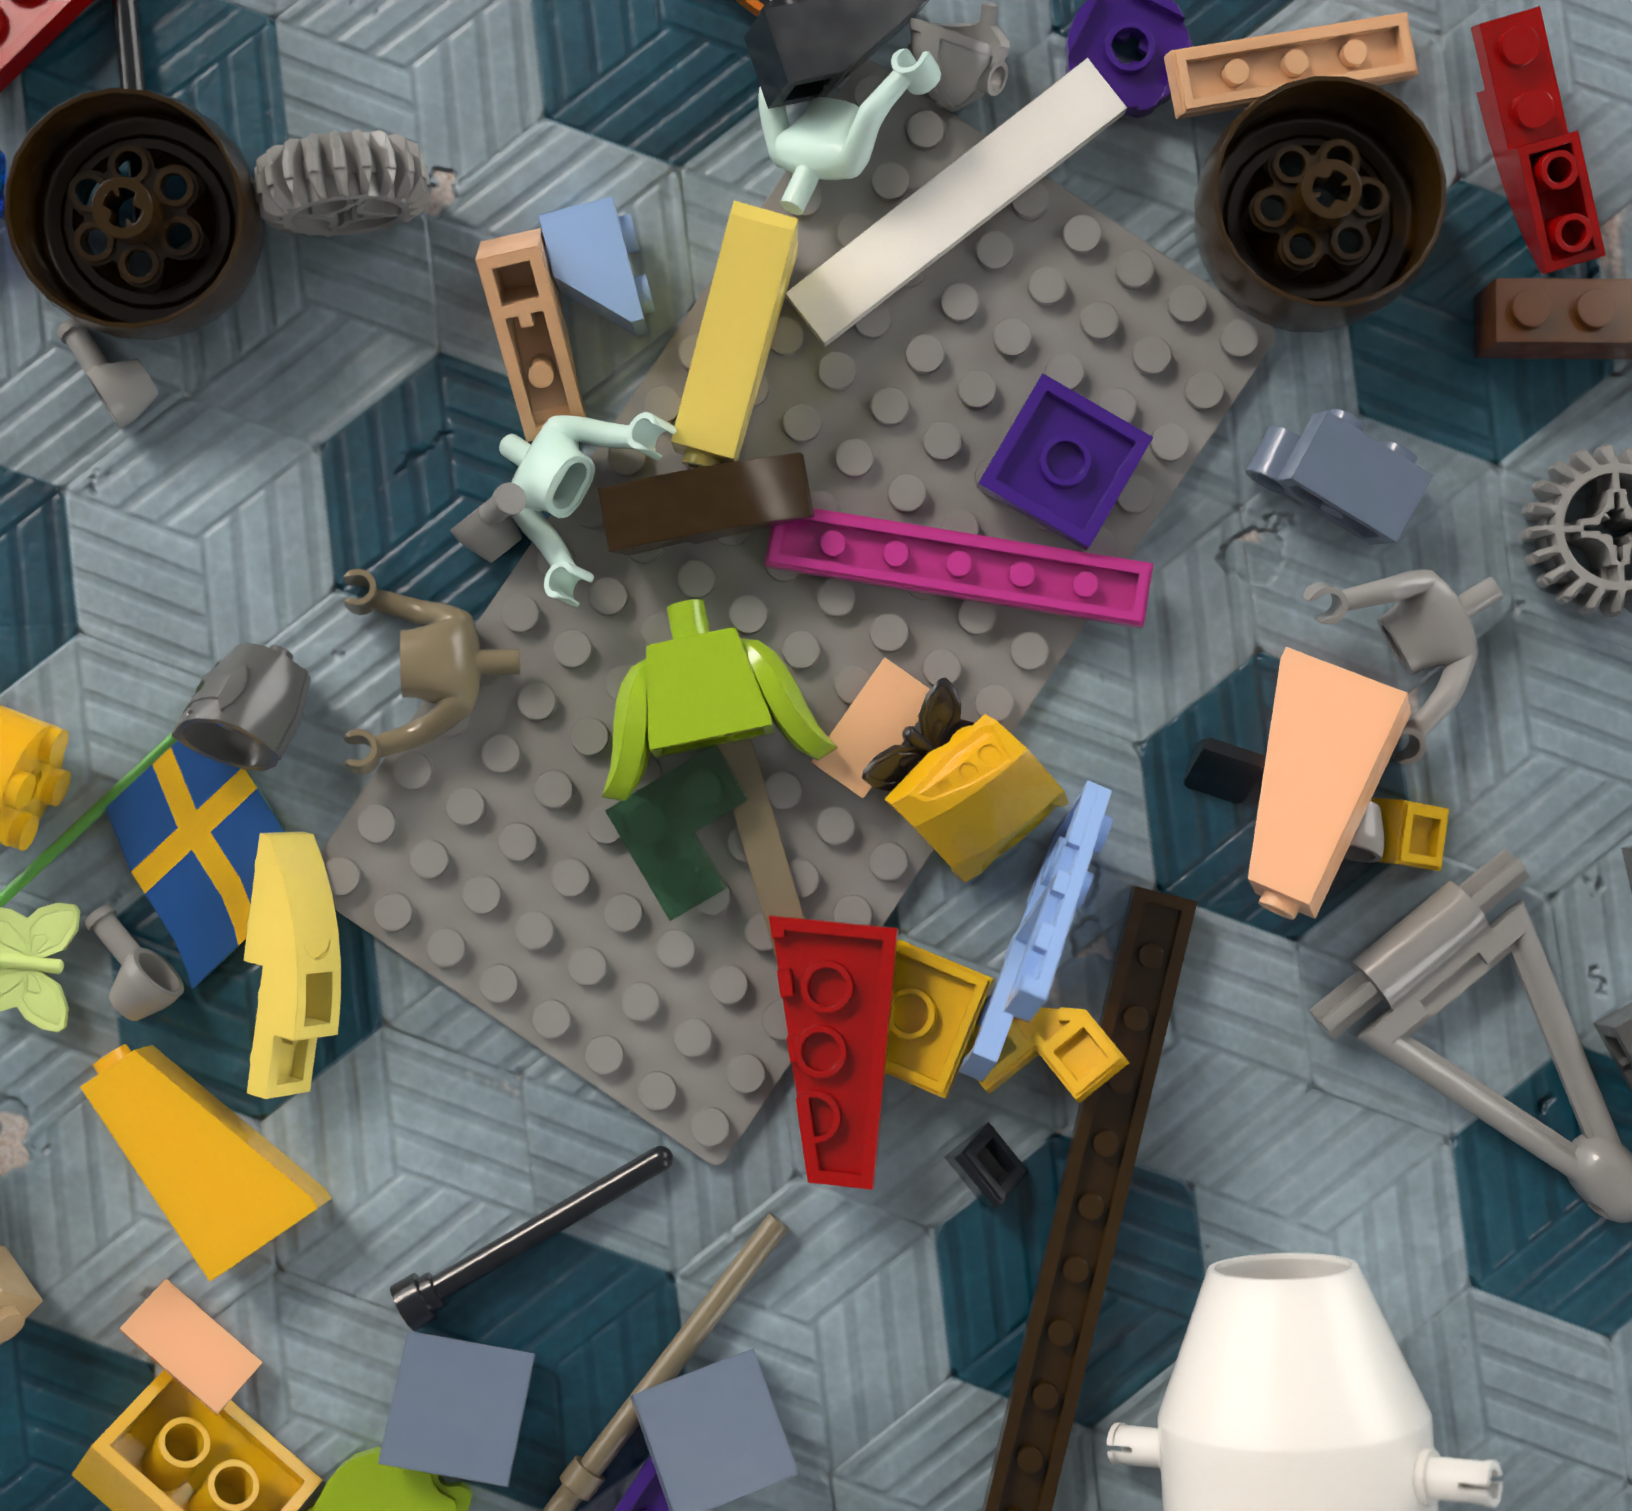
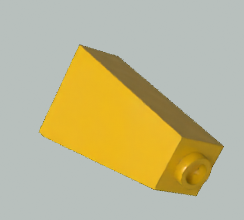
M127 1044L116 1048L92 1065L98 1075L80 1086L209 1282L332 1199L325 1187L153 1045L133 1051L130 1050Z

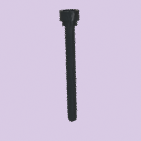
M656 1146L434 1276L430 1272L420 1277L416 1273H412L390 1286V1292L403 1320L415 1332L438 1319V1311L447 1306L446 1298L667 1170L673 1163L671 1150L665 1146Z

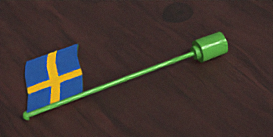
M171 732L0 892V907H4L106 811L132 875L175 940L188 973L191 990H194L246 940L259 834L287 831L247 769L226 765L204 757L173 738Z

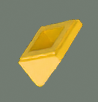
M1372 799L1371 802L1381 807L1385 835L1382 860L1379 862L1441 871L1449 809L1407 800Z

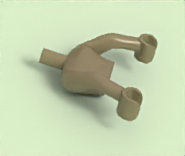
M352 569L344 575L343 580L345 584L350 586L361 585L369 588V592L363 598H347L343 601L345 607L353 614L365 615L376 610L423 626L400 631L401 691L403 698H418L436 704L433 709L416 720L375 736L362 729L350 730L344 736L346 743L352 745L366 744L371 747V751L366 758L344 761L345 766L353 773L360 775L368 774L376 769L380 758L424 745L444 734L469 716L475 707L478 697L481 675L520 674V649L481 650L474 620L467 611L441 602L420 600L378 589L374 577L363 569Z

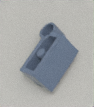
M1331 409L1330 411L1313 414L1302 436L1283 427L1270 426L1245 470L1246 475L1256 483L1276 493L1293 497L1370 545L1398 542L1433 477L1431 473L1415 464L1417 456L1412 451L1391 441L1380 443L1363 432L1365 424L1360 419L1340 409Z

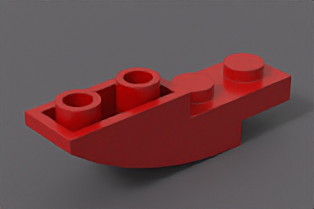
M1534 7L1471 27L1485 88L1484 91L1476 93L1485 130L1505 194L1525 243L1540 273L1546 274L1606 256L1579 131L1568 132L1541 7Z

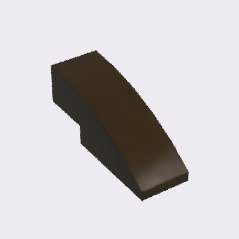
M802 453L716 464L598 488L609 552L623 555H633L685 542L698 544L815 517Z

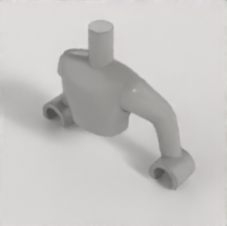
M1430 569L1403 572L1385 579L1343 590L1325 582L1311 584L1304 591L1303 599L1305 601H1315L1327 593H1330L1332 597L1330 608L1326 612L1318 614L1315 618L1321 624L1331 625L1338 623L1345 617L1347 611L1396 602L1388 612L1377 619V622L1401 666L1407 673L1414 675L1421 670L1443 665V672L1436 689L1426 703L1409 719L1402 731L1401 736L1409 735L1407 747L1393 755V759L1401 764L1409 765L1418 762L1426 751L1425 737L1458 704L1479 657L1477 639L1470 617L1501 600L1503 593L1492 577H1488L1457 596L1451 587L1436 572Z

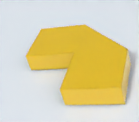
M1040 1007L1030 1022L1014 1016L997 1064L983 1082L979 1080L978 1082L987 1093L991 1094L1035 1057L1040 1055L1076 1101L1081 1103L1128 1065L1129 1062L1086 1009ZM979 1025L976 1027L965 1056L970 1053L975 1044L981 1027Z

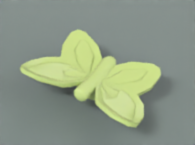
M54 903L38 908L29 917L13 909L0 907V1012L17 1007L27 1021L40 1029L61 1032L67 1027L69 1007L62 987L45 974L62 973L64 962L61 959L45 957L65 950L78 932L81 911L76 904Z

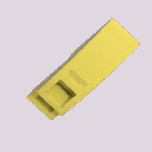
M307 832L260 833L255 859V874L243 960L263 966L261 985L258 992L253 1047L250 1055L247 1094L263 1099H271L310 1092L317 1038L338 1035L341 1003V958L333 895L325 864L314 834Z

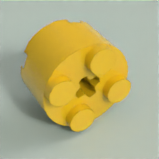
M0 705V844L24 851L33 842L38 830L39 820L47 806L57 807L63 801L69 789L71 773L62 769L69 733L67 730L54 724Z

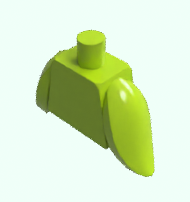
M685 600L671 604L666 608L672 640L646 646V659L633 665L620 684L614 711L611 765L601 798L626 801L634 792L644 774L650 750L655 758L774 734L772 720L783 736L797 750L817 761L838 747L819 727L789 668L774 650L759 640L740 638L736 628H726L710 632L704 600Z

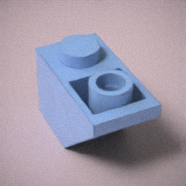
M613 196L538 215L552 272L560 292L636 337L648 334L644 314L656 311L646 274L634 277L628 254L640 251L631 214L618 216Z

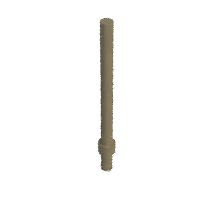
M772 1213L766 1216L630 1396L677 1377L789 1230V1227ZM630 1396L583 1457L576 1455L559 1477L562 1485L542 1511H574L582 1500L590 1501L606 1480L603 1472L640 1425Z

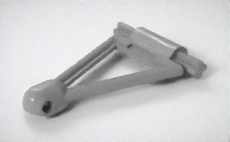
M1504 848L1461 885L1458 886L1448 881L1350 962L1355 973L1312 1007L1309 1012L1314 1017L1313 1019L1318 1026L1334 1040L1381 1001L1387 1009L1361 1029L1356 1035L1357 1039L1564 1174L1585 1203L1597 1214L1613 1222L1630 1223L1632 1222V1153L1620 1141L1524 901L1519 900L1489 924L1485 917L1487 912L1530 878L1525 871L1527 868L1520 859L1514 858L1509 850ZM1508 954L1512 958L1582 1131V1134L1572 1142L1411 1037L1413 1033Z

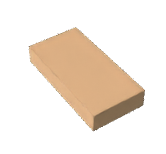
M884 657L829 735L831 741L838 748L818 761L812 759L811 763L858 797L864 799L872 786L862 779L863 770L879 753L893 745H902L905 740L902 737V732L907 726H915L919 721V712L930 689Z
M166 1278L119 1328V1331L216 1416L263 1363Z

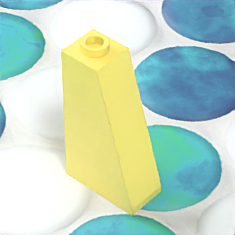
M733 201L675 423L677 431L675 435L672 434L671 438L674 452L682 454L681 463L694 469L735 462L739 459L786 297L785 293L788 290L798 256V218Z

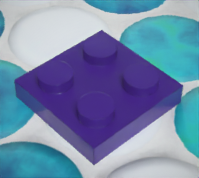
M1042 373L976 487L1087 551L1153 437Z

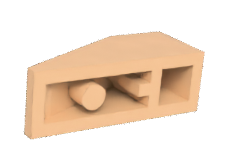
M541 228L481 241L475 260L526 442L534 441L545 422L554 415L586 417L559 290L552 272Z

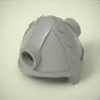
M992 2L982 3L980 20L974 23H930L910 18L909 30L912 31L911 41L907 49L911 51L916 61L919 60L923 52L929 51L941 71L939 82L932 90L927 92L938 107L950 112L958 111L985 94L996 96L1004 89L1008 77V66L1005 63V58L1009 56L1010 41L996 25L998 4Z

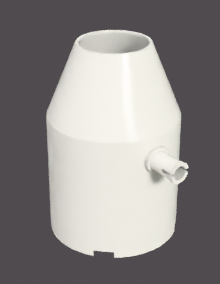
M1270 1253L1234 1257L1211 1264L1207 1269L1158 1413V1428L1116 1422L1111 1426L1107 1437V1445L1122 1446L1121 1451L1110 1450L1107 1452L1108 1458L1113 1465L1160 1468L1163 1511H1439V1500L1479 1504L1496 1508L1502 1495V1482L1490 1481L1491 1476L1500 1477L1502 1475L1500 1465L1496 1460L1479 1461L1440 1457L1437 1450L1434 1449L1430 1409L1358 1263L1352 1259L1335 1255Z

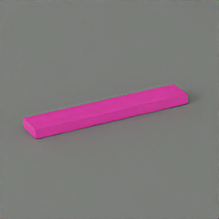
M813 508L815 517L770 528L764 564L766 568L1135 628H1142L1144 626L1154 563Z

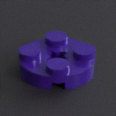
M1087 0L1076 13L1068 32L1065 44L1066 74L1088 58L1127 107L1123 116L1129 115L1134 118L1146 117L1155 108L1172 98L1164 56L1171 50L1193 47L1192 37L1189 41L1188 30L1183 23L1185 17L1173 0ZM1129 36L1136 38L1140 41L1137 51L1145 58L1141 62L1131 61L1129 64L1122 63L1117 59L1118 53L1112 49L1111 44L1114 41L1124 44Z

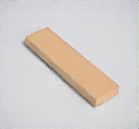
M1407 12L1171 50L1164 56L1176 119L1246 108L1253 101L1285 83L1313 76H1346L1378 86L1408 81L1419 74Z

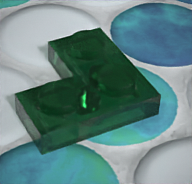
M713 745L631 794L626 801H620L605 810L669 921L674 920L728 888L696 834L700 829L750 800L718 745Z

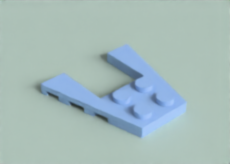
M1087 780L1054 830L1025 903L1027 907L1021 924L1011 938L1003 958L1005 962L993 995L988 997L977 1025L981 1027L975 1044L970 1053L964 1057L959 1069L960 1073L983 1082L998 1062L1014 1016L1030 1022L1046 1001L1075 909L1079 910L1082 906L1093 879V873L1087 871L1093 852L1099 854L1113 823V817L1105 815L1112 790Z

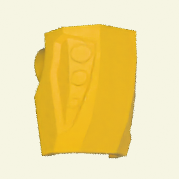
M984 714L973 725L959 729L945 745L929 752L884 799L926 840L951 867V871L964 883L980 875L996 858L1019 843L1056 807H1065L1069 803L1063 788L1035 756L1005 727L987 714Z

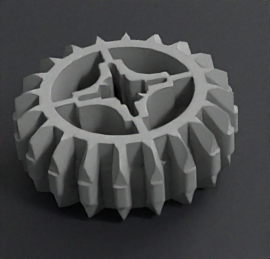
M359 128L351 132H338L334 129L331 133L318 135L310 133L306 138H290L284 145H274L269 148L266 153L256 159V167H254L255 182H253L255 200L259 204L261 219L266 221L267 226L289 235L300 233L304 237L323 235L329 238L334 235L348 236L357 233H368L382 228L392 229L393 224L408 223L414 216H418L425 210V205L429 202L428 188L430 187L428 166H425L423 154L419 151L418 144L406 140V137L399 134L387 135L381 130L370 133L362 132Z
M1602 445L1596 448L1593 456L1587 450L1581 449L1570 455L1569 464L1559 461L1548 468L1551 481L1542 479L1532 486L1531 491L1540 502H1531L1524 505L1521 514L1535 522L1536 526L1520 531L1518 538L1526 543L1535 542L1537 551L1526 555L1523 563L1527 566L1542 563L1546 571L1539 575L1536 585L1544 588L1557 582L1559 587L1555 594V602L1560 605L1571 602L1577 596L1578 613L1583 615L1594 613L1598 606L1606 618L1620 615L1623 606L1632 613V577L1625 581L1624 566L1630 564L1632 548V508L1627 499V493L1632 496V447L1621 451L1618 457L1612 445ZM1591 483L1592 497L1586 500L1584 517L1572 523H1564L1567 507L1574 494L1584 484ZM1603 523L1604 528L1614 529L1615 532L1628 531L1630 533L1613 540L1611 535L1601 534V531L1585 530ZM1568 546L1576 547L1585 554L1588 559L1590 572L1576 561Z

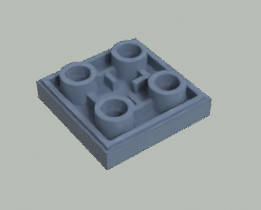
M407 1331L378 1464L509 1487L536 1355L529 1352Z
M754 1348L630 1396L669 1511H708L799 1474Z

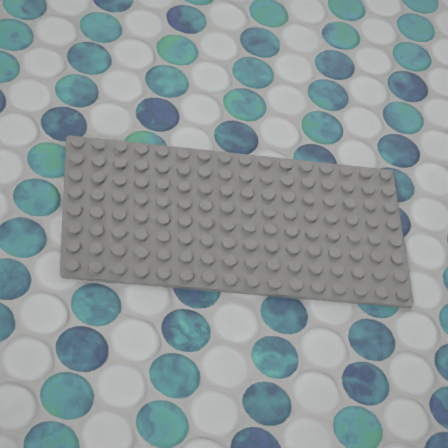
M867 60L851 74L835 99L844 100L860 107L891 72L876 62ZM906 89L882 122L870 160L862 173L852 179H819L802 215L792 214L780 205L783 194L794 174L786 170L761 208L798 218V256L788 290L983 140L986 135L950 111L938 107L934 104L933 100L924 94L915 95ZM1044 176L826 347L823 346L785 297L738 461L802 453L813 508L1129 559L1276 339V331L1271 325L1262 323L1237 308L1225 294L1049 177ZM713 278L614 423L630 425L637 415L649 412L675 426ZM1042 373L1153 437L1087 551L976 487ZM666 431L656 441V452L662 455L660 461H656L635 449H615L597 446L590 457L595 465L593 482L579 507L567 517L557 518L551 514L548 518L550 524L563 539L575 565L592 573L594 576L592 583L581 579L575 585L573 596L576 601L580 602L577 608L572 607L547 595L544 589V580L550 565L532 542L475 625L481 650L520 649V674L481 675L478 697L475 707L469 716L444 734L424 745L386 756L320 853L325 864L334 907L337 912L709 1164L720 1165L727 1159L790 1065L786 1038L788 1033L783 999L780 997L777 977L778 965L717 759L716 746L655 758L650 750L644 774L638 786L626 801L601 798L610 771L614 711L620 684L633 665L646 659V646L672 640L666 610L667 606L685 600L702 599L706 608L710 632L726 628H736L740 638L759 640L774 650L789 668L808 708L819 727L828 737L884 657L929 689L939 679L946 677L958 691L962 704L961 719L976 722L984 714H987L997 720L1012 734L1087 620L766 568L764 564L771 527L698 544L685 542L633 555L609 552L598 488L693 469L681 463L683 455L674 452L671 443L672 434ZM424 700L410 722L429 712L436 704ZM772 720L774 734L750 739L756 750L804 918L883 926L934 849L884 800L891 791L871 787L864 799H861L811 763L813 758L797 750L783 736ZM918 721L914 727L921 733ZM906 740L902 743V745L910 746Z

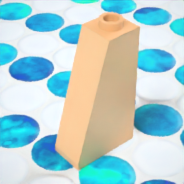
M1288 647L1285 648L1280 659L1248 880L1255 894L1261 896L1258 903L1265 909L1292 920L1295 919L1298 912L1316 919L1409 719L1411 708L1407 692Z

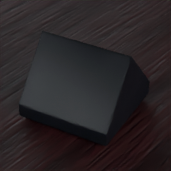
M989 1122L980 1127L944 1157L984 1207L989 1208L1000 1206L1028 1173L1027 1168Z

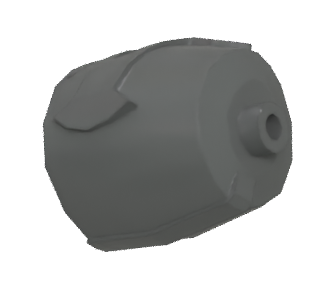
M253 643L237 645L224 659H220L209 673L204 675L196 688L195 695L192 696L172 731V737L198 754L219 763L257 771H265L276 767L301 723L311 677L306 668L300 667L293 661L291 652L281 646L271 645L267 647Z

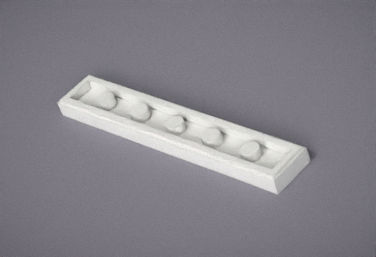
M1088 58L788 290L785 293L787 300L823 346L826 347L1122 117L1127 107Z

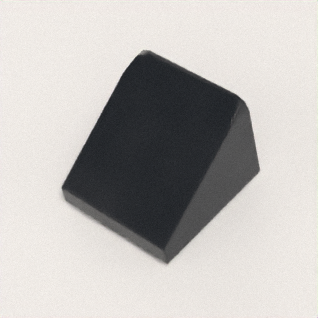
M1211 737L1195 742L1183 784L1189 789L1235 804L1242 803L1264 770L1265 755Z

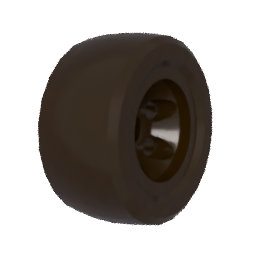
M1313 76L1285 83L1249 104L1225 128L1205 161L1194 203V234L1201 261L1217 289L1225 294L1237 308L1262 323L1290 332H1325L1355 324L1391 304L1416 279L1436 246L1446 211V174L1439 148L1424 122L1402 100L1377 85L1346 76ZM1287 161H1299L1302 165V174L1296 177L1286 176L1281 172L1279 165ZM1319 188L1328 191L1335 201L1329 208L1324 207L1317 202L1321 192L1313 193L1312 189ZM1362 192L1366 198L1369 210L1363 209L1358 205ZM1267 199L1277 200L1283 207V218L1276 221L1266 219L1260 210L1261 202ZM1345 231L1355 234L1358 238L1357 252L1353 254L1343 252L1337 243L1338 234ZM1296 237L1306 238L1313 248L1312 256L1306 259L1296 258L1290 251V240Z
M108 88L80 94L54 107L27 133L14 154L5 183L4 218L11 247L30 282L55 308L87 328L117 338L159 340L191 333L215 321L241 297L255 275L264 246V220L261 219L259 204L255 200L253 189L255 177L241 150L216 122L189 104L152 90ZM141 159L142 170L136 177L129 178L121 175L119 167L124 162ZM171 176H182L186 180L187 191L181 199L170 200L165 196L163 190L164 183ZM99 183L100 186L93 195L91 206H87L91 192L96 184ZM134 197L133 204L142 210L141 216L136 223L126 219V227L122 228L118 215L120 207L126 200ZM183 224L187 225L191 230V243L186 248L174 249L168 240L169 232L174 226ZM94 230H101L107 238L106 249L98 255L94 254L88 242L89 233ZM146 252L151 257L152 268L145 276H134L129 269V260L134 253Z

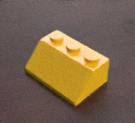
M164 1370L92 1444L71 1474L112 1511H298L323 1481L232 1400L216 1416Z

